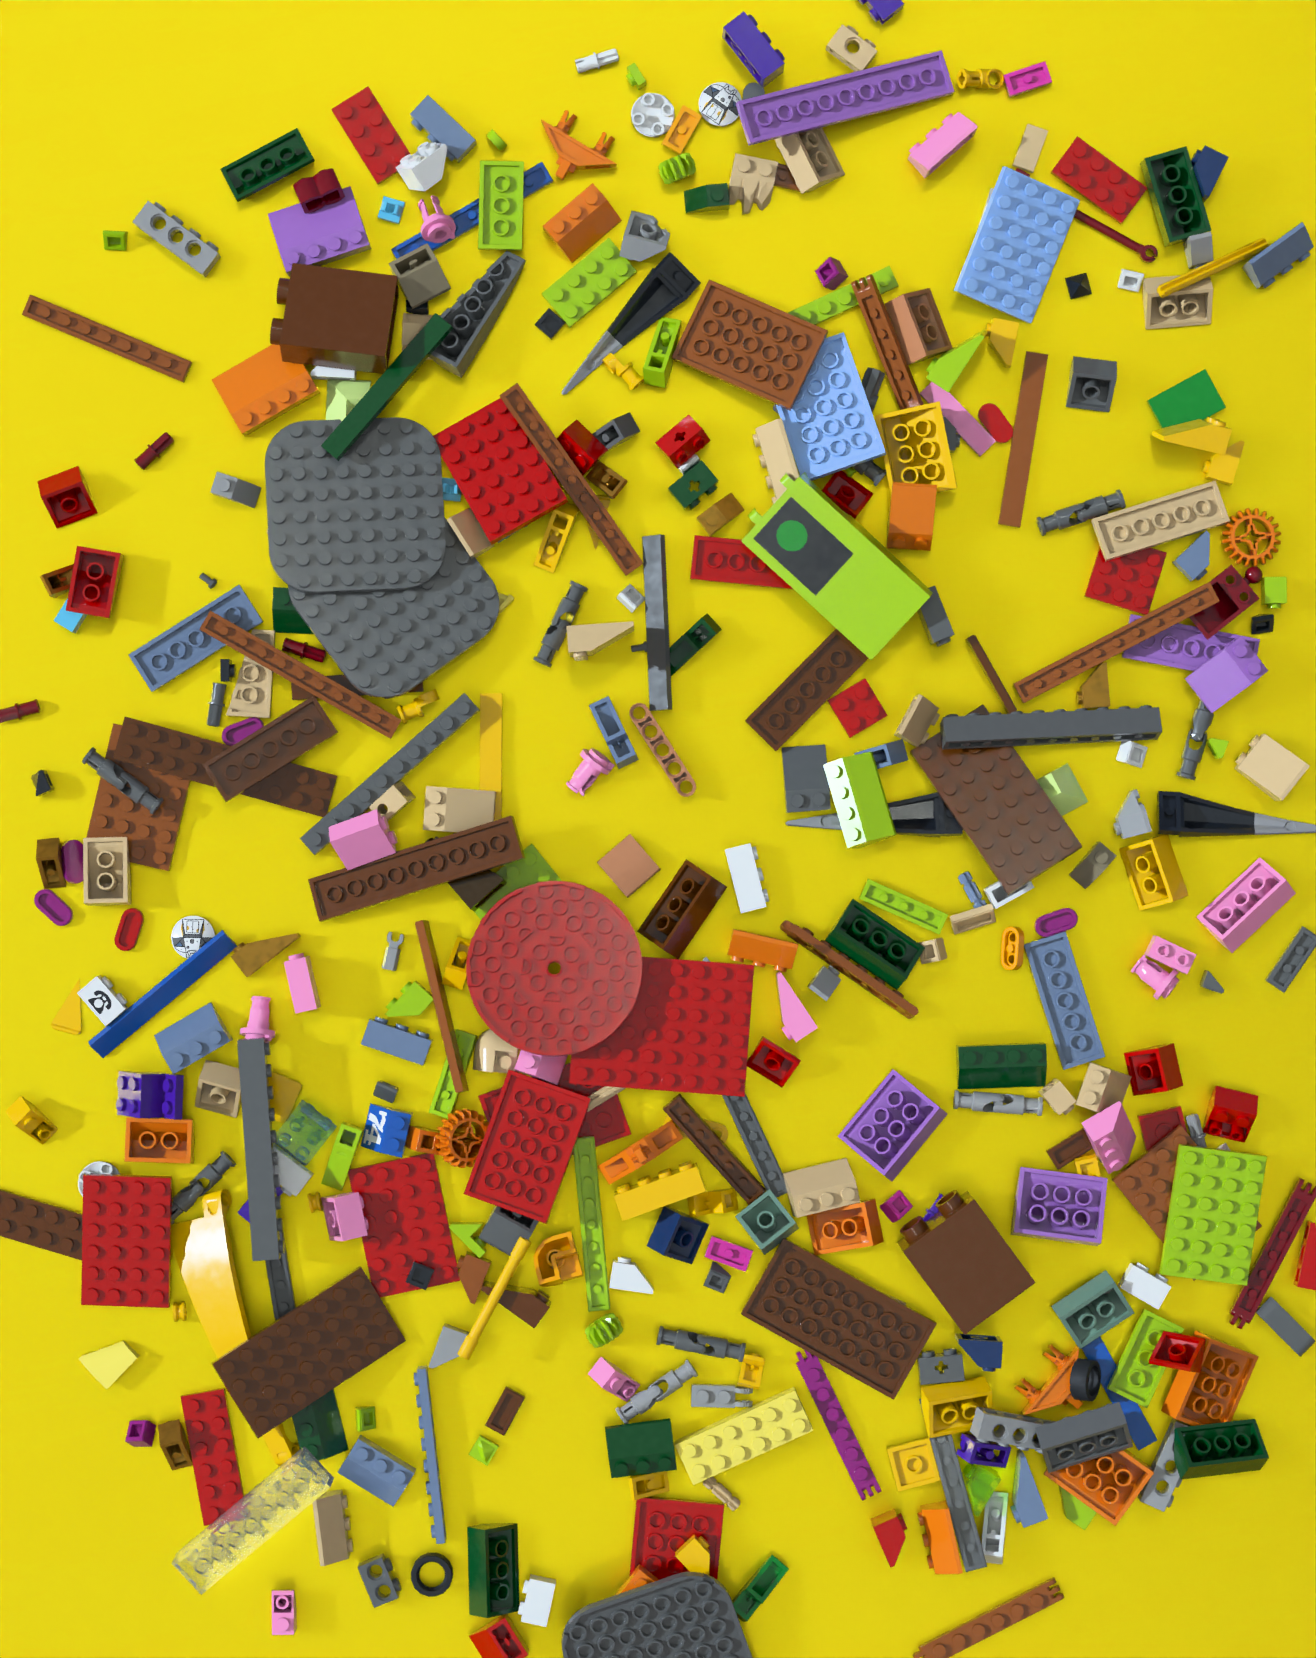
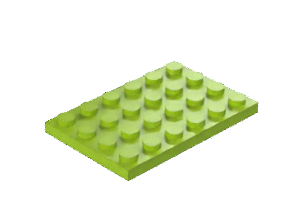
M1179 1144L1159 1270L1161 1275L1247 1286L1266 1167V1155Z

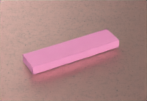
M933 382L920 392V395L928 404L940 401L942 414L956 428V433L960 434V437L979 457L996 442L949 392Z

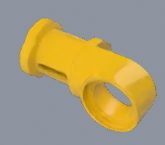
M960 69L957 74V84L961 89L967 87L996 89L1004 83V75L999 69H976V71ZM991 73H995L997 76V82L994 85L989 81Z
M609 353L602 359L605 366L614 375L616 374L624 379L629 385L630 391L637 388L644 381V376H640L632 367V362L623 366L612 353Z
M436 689L417 696L418 698H415L412 703L405 706H396L403 724L417 716H424L421 707L439 700Z

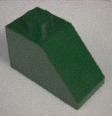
M728 183L704 185L684 191L686 213L728 210L730 206Z

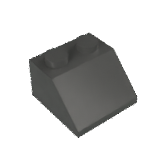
M1073 356L1066 407L1109 412L1117 379V362Z

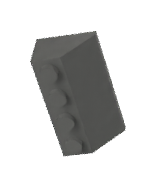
M1120 1402L1110 1403L1094 1410H1087L1082 1414L1065 1417L1062 1420L1045 1423L1035 1428L1049 1473L1133 1447Z

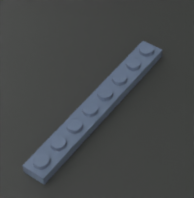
M426 1365L418 1366L417 1372L414 1373L415 1386H419L420 1394H416L417 1407H421L422 1416H419V1427L424 1429L425 1438H421L422 1451H426L427 1459L423 1461L424 1472L429 1473V1481H426L427 1495L431 1494L432 1503H428L429 1516L434 1517V1525H431L432 1538H436V1544L446 1543L447 1538L428 1369Z

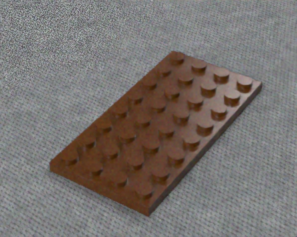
M984 705L969 713L990 714ZM939 732L928 739L925 744H920L910 751L914 760L1008 895L1082 848L1079 840L1013 746L942 750L941 733Z
M783 1238L741 1312V1315L893 1400L937 1324L935 1321L786 1238Z
M359 1266L211 1364L257 1438H260L406 1340L362 1267Z

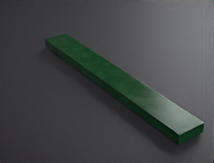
M435 313L324 441L321 447L339 461L452 331L453 327Z

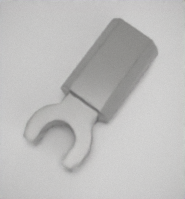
M389 932L387 935L389 947L385 949L382 968L396 971L400 955L398 947L404 941V934H400V939L395 942L392 940L393 932Z

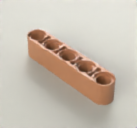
M642 703L634 704L630 708V717L677 792L683 797L691 796L696 790L695 781L648 707ZM637 707L644 708L646 712L645 717L636 719L633 716L634 709ZM653 725L657 728V735L655 737L649 738L645 735V728L647 726ZM666 744L669 747V753L666 756L658 755L656 752L658 745ZM673 762L678 763L681 767V771L676 775L668 771V766ZM683 781H689L692 783L693 789L689 793H683L680 790V784Z

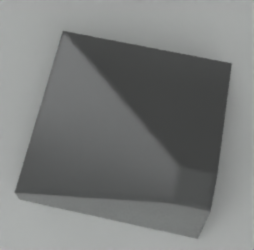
M712 1262L703 1286L724 1294L731 1275L719 1264Z

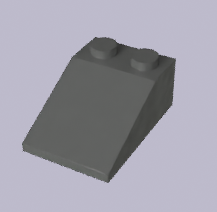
M825 744L782 747L786 813L831 810L829 783L823 766L827 764Z

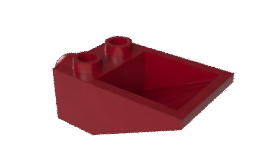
M1231 564L1210 581L1220 602L1189 617L1207 640L1259 600V597L1249 584H1256L1261 581L1263 573L1260 568L1256 566L1249 567L1243 578ZM1227 576L1234 577L1232 584L1226 582ZM1241 593H1246L1248 595V599L1246 601H1242L1240 599Z

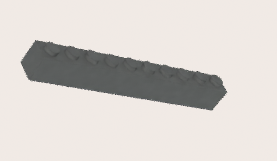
M465 693L461 695L300 838L314 855H317L330 843V826L360 816L366 812L369 806L391 786L400 782L480 711L479 708Z
M1144 705L1139 708L1123 706L1118 709L1101 707L1096 710H1088L1086 708H1079L1075 711L1058 709L1053 712H1045L1043 710H1036L1032 713L1014 711L1010 714H1001L1000 712H993L989 715L971 713L967 716H958L957 714H949L942 718L940 733L942 750L1158 740L1162 733L1159 707L1152 708L1150 705Z
M266 1037L238 1039L253 1261L280 1259L281 1253H284V1240H280L279 1231H283L282 1218H278V1209H281V1196H277L276 1187H280L279 1174H275V1165H278V1153L273 1150V1143H277L276 1130H272L271 1122L275 1121V1109L270 1108V1099H274L273 1086H269L268 1077H272V1066L267 1064V1055L271 1054L270 1042H266Z

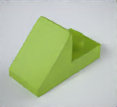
M452 1222L449 1228L480 1258L486 1252L484 1248L486 1243L479 1239V1236L474 1237L472 1234L484 1222Z

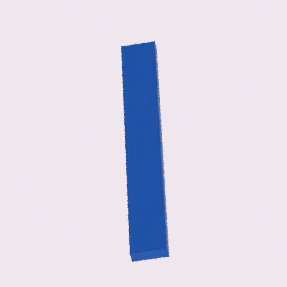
M543 162L524 172L523 199L553 182ZM479 198L449 215L456 225L454 239L479 225ZM420 232L391 250L396 259L427 243L433 252L454 239L449 238L442 243L425 241Z
M223 930L88 1041L90 1047L104 1058L237 947L236 943Z

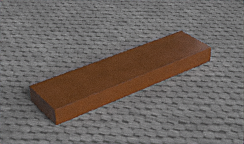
M972 635L965 639L1006 713L1010 714L1017 711L977 637Z

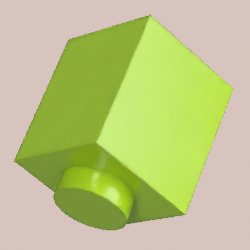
M1287 577L1262 578L1261 605H1268V609L1281 608V604L1287 603Z

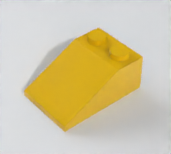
M1207 417V420L1197 419L1153 430L1152 435L1162 441L1225 455L1232 429L1226 427V423L1219 419Z

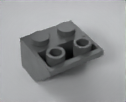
M495 1206L478 1238L511 1256V1252L519 1237L521 1236L529 1240L538 1221Z

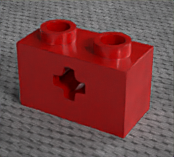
M687 415L655 443L666 458L678 469L711 440L699 424L690 415Z

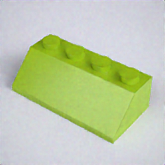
M873 752L843 757L823 765L847 848L859 849L897 835Z

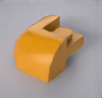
M571 1231L551 1236L543 1240L537 1247L533 1257L540 1286H556L563 1284L564 1281L583 1276L579 1255Z

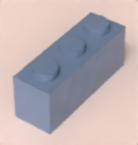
M429 95L410 113L413 119L411 121L412 125L419 131L423 129L428 134L427 139L431 143L446 144V157L450 161L455 159L459 163L477 144L476 140Z
M378 1016L375 1017V1020L369 1019L361 1045L420 1065L425 1064L433 1039L428 1038L430 1034L417 1030L416 1034L408 1031L409 1027L396 1023V1026L387 1024V1019Z

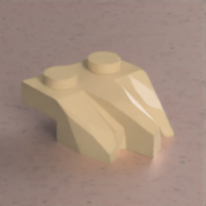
M735 153L728 188L729 204L734 205L737 200H740L742 203V215L750 213L753 203L757 204L760 210H763L771 201L778 162Z

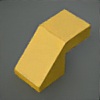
M734 1188L705 1191L687 1198L690 1217L739 1210L737 1193Z

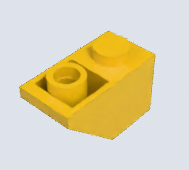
M22 1096L6 1110V1113L16 1127L42 1145L58 1130L35 1105Z

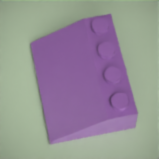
M351 186L342 189L345 195L342 200L334 204L325 205L315 212L305 214L299 203L268 214L279 253L288 276L291 275L292 263L322 266L371 249Z
M892 1069L838 1137L881 1174L893 1181L947 1116V1113Z
M1020 1167L1012 1216L1011 1235L1092 1246L1100 1245L1108 1178Z

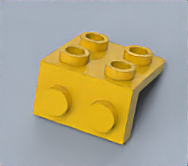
M272 1071V1077H268L269 1086H273L274 1099H270V1108L275 1109V1121L286 1123L302 1085L297 1081Z

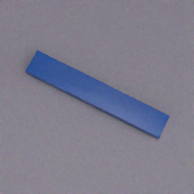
M1099 1336L1081 1348L1087 1359L1097 1360L1099 1363L1101 1384L1113 1404L1120 1402L1130 1437L1138 1451L1157 1441L1139 1405L1107 1389L1117 1366L1101 1337Z

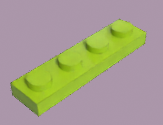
M867 879L859 899L937 934H940L948 916L946 913L870 879Z
M455 1029L462 1064L466 1074L478 1036ZM446 1057L429 1113L448 1119L447 1114L453 1113L459 1093L455 1092Z

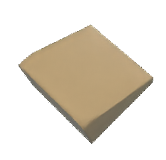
M942 937L919 942L920 945L925 947L920 956L921 964L947 959Z

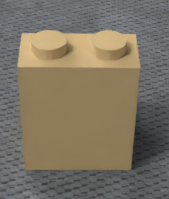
M1266 734L1256 735L1249 743L1251 748L1246 754L1242 752L1236 759L1237 765L1234 769L1274 801H1283L1310 766Z
M1090 1062L1076 1100V1105L1095 1112H1101L1118 1101L1122 1104L1132 1076Z

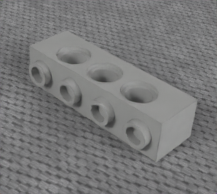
M147 201L132 221L135 226L206 277L221 257L217 252L219 248L210 241L204 243L200 240L201 235L194 229L190 228L189 231L182 226L184 222L175 215L169 217L165 214L166 209L159 203L155 202L152 204ZM163 219L166 221L163 229L155 228L158 220ZM178 232L183 233L182 241L178 243L173 242L174 234ZM193 246H200L201 252L198 255L193 256L190 254Z
M977 1407L970 1432L976 1437L977 1441L982 1443L993 1441L1003 1447L1014 1445L1020 1450L1036 1449L1035 1451L1043 1454L1038 1437L1033 1439L1036 1434L1035 1428L1045 1423L1056 1421ZM1000 1425L998 1430L994 1431V1428ZM1017 1429H1019V1432L1016 1435H1013L1014 1432Z
M1174 1418L1171 1420L1151 1465L1154 1474L1137 1497L1141 1502L1163 1512L1166 1507L1169 1508L1174 1499L1172 1493L1175 1487L1178 1488L1182 1482L1176 1466L1170 1471L1165 1469L1168 1461H1174V1430L1179 1427L1191 1426ZM1164 1480L1167 1482L1164 1490L1156 1489L1159 1481Z

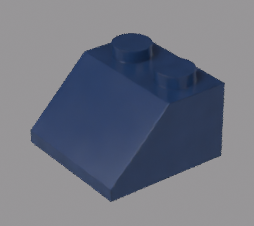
M1206 145L1201 151L1197 149L1191 158L1203 203L1210 196L1229 158Z
M664 1206L647 1247L663 1256L692 1264L709 1224L690 1217V1215Z
M955 1333V1339L979 1367H982L983 1371L995 1372L996 1368H1001L1003 1341L999 1336Z

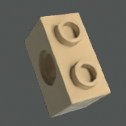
M842 24L827 44L826 51L854 72L865 70L877 54L876 46L870 40L860 38L858 36L859 33L849 25L846 27ZM855 44L858 46L859 51L851 53L847 50V46Z
M1056 1078L1038 1091L1058 1115L1062 1113L1066 1115L1075 1107L1073 1104L1076 1100Z

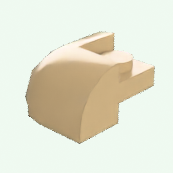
M488 1029L476 1041L473 1069L484 1072L508 1073V1070L516 1072L514 1068L517 1063L519 1049L506 1043L491 1029Z

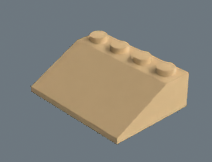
M629 621L566 626L568 653L570 657H574L575 661L588 660V656H593L634 631V623Z

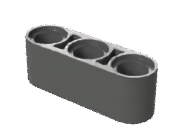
M1272 1297L1256 1311L1300 1357L1316 1342Z

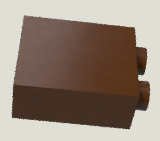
M292 263L290 279L279 278L277 304L286 306L284 319L273 318L270 344L280 345L282 362L383 374L388 369L399 298L398 276Z
M953 1190L936 1203L935 1206L939 1212L927 1221L918 1216L906 1223L900 1230L904 1238L897 1243L965 1335L1032 1286L1035 1281L971 1194L966 1191L960 1196L957 1190Z

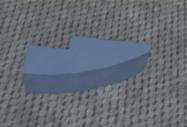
M609 696L590 704L589 707L618 768L620 769L639 760Z

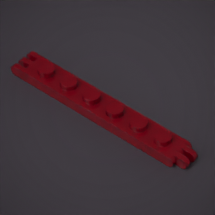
M1299 1178L1253 1265L1248 1276L1247 1286H1242L1230 1309L1229 1314L1232 1317L1229 1323L1234 1325L1239 1318L1240 1321L1237 1324L1239 1329L1243 1328L1245 1322L1249 1324L1254 1317L1316 1198V1186L1311 1193L1309 1191L1312 1184L1309 1182L1302 1189L1301 1187L1304 1183L1302 1178Z

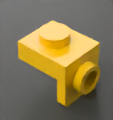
M755 1353L744 1354L737 1385L759 1390L766 1359L761 1358L759 1354Z

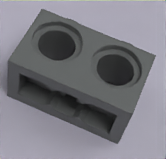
M384 1553L359 1563L357 1568L374 1608L399 1598V1591L402 1588L398 1578H393L391 1573L393 1566L389 1557L385 1558ZM379 1565L383 1572L374 1574L371 1571V1566ZM387 1585L391 1592L386 1595L382 1594L379 1587Z

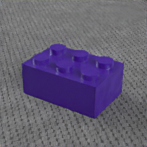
M743 11L723 27L722 37L758 84L764 88L783 73L785 64L783 61L785 58L778 49L774 50L772 48L768 35L764 31L761 33L756 27L758 23L751 14L747 16Z

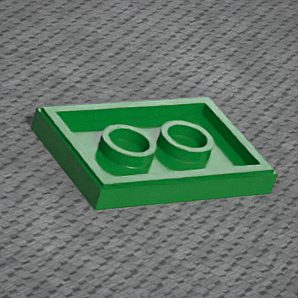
M1206 369L1147 400L1161 428L1197 419L1204 420L1226 408Z

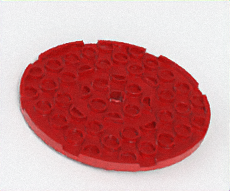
M566 881L537 882L536 884L516 889L499 900L480 921L471 939L466 961L467 984L476 1010L486 1025L498 1037L513 1047L542 1056H566L580 1053L595 1047L615 1033L628 1018L636 1003L641 988L643 971L638 939L623 912L601 893L584 885ZM556 962L560 964L561 969L559 973H549L548 967L551 963Z

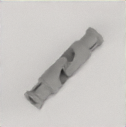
M955 1090L953 1109L969 1108L972 1111L1017 1115L1032 1113L1042 1116L1043 1097H1038L1037 1099L1025 1098L1024 1095L977 1091L962 1093Z
M687 1359L681 1367L675 1371H669L652 1383L647 1390L637 1393L630 1398L631 1401L621 1408H615L623 1423L628 1424L630 1419L638 1414H643L655 1402L663 1400L681 1388L684 1382L693 1376L697 1377L698 1374ZM667 1382V1391L664 1393L658 1384Z

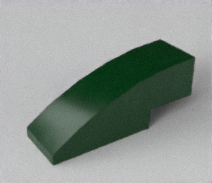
M708 613L670 647L671 676L722 630Z

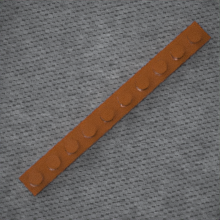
M514 384L500 394L501 400L546 461L548 467L624 575L627 576L641 566L643 561L519 384Z
M1208 582L1021 679L1013 685L1022 702L1025 703L1220 602L1211 583Z
M212 611L208 613L199 629L390 739L401 722V719Z

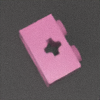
M1153 935L1144 955L1181 973L1188 974L1197 954Z

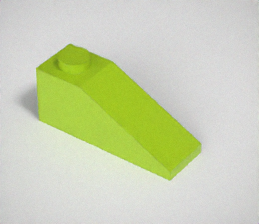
M667 317L659 319L643 367L644 384L666 388L672 370V355L677 347L682 324L681 320Z

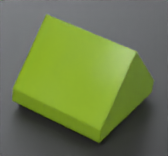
M104 230V249L126 251L128 231Z
M1210 738L1207 739L1206 743L1215 759H1220L1224 756L1229 741Z
M375 1406L355 1407L356 1429L359 1432L375 1429Z

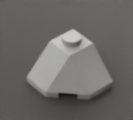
M631 211L619 256L641 262L666 250L670 233L666 229H661L657 225L658 221L653 216Z
M1137 789L1129 791L1115 817L1116 823H1113L1117 836L1120 835L1121 839L1152 831L1144 804L1137 800L1140 798Z

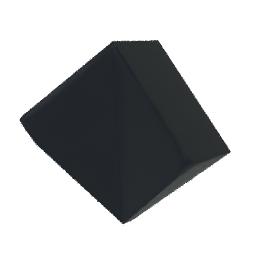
M40 770L31 776L36 788V796L40 797L54 790L47 771Z

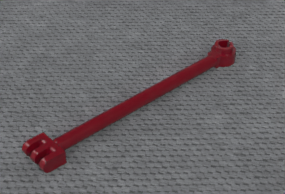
M1016 168V170H1015V171H1017V172H1019V173H1022V174H1024V175H1026V176H1028V177L1030 176V174L1024 172L1023 170H1021V169H1019V168ZM1078 209L1076 210L1075 219L1137 252L1144 263L1155 261L1154 257L1158 256L1155 246L1139 244ZM1146 250H1152L1154 256L1148 257Z

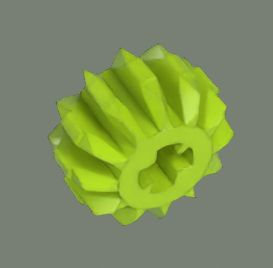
M690 153L670 158L658 166L659 174L665 184L674 183L696 172L695 162Z
M614 1313L600 1317L585 1329L586 1337L594 1348L608 1344L623 1331L621 1322Z

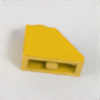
M993 318L991 323L986 325L987 334L985 336H988L987 343L1003 366L1010 368L1019 322Z
M1239 441L1228 447L1225 455L1217 453L1210 457V460H1206L1202 471L1205 473L1204 479L1216 481L1227 486L1232 485L1245 442Z
M457 936L445 969L442 984L463 990L467 979L466 961L471 940Z
M694 1534L675 1552V1556L690 1572L709 1575L710 1551L708 1547L710 1545L702 1536L698 1538Z

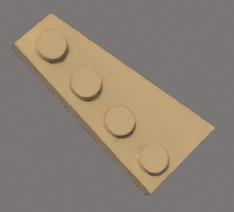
M252 630V635L275 647L274 630ZM245 656L226 716L270 718L273 671Z

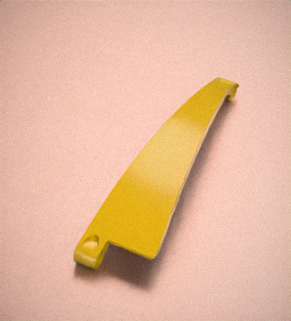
M226 1189L204 1194L202 1199L204 1217L171 1225V1244L194 1308L217 1358H220L252 1337L241 1297L230 1233L226 1222V1214L232 1204L231 1195ZM282 1423L262 1436L278 1466L301 1461L302 1455L299 1444L293 1443L287 1438Z

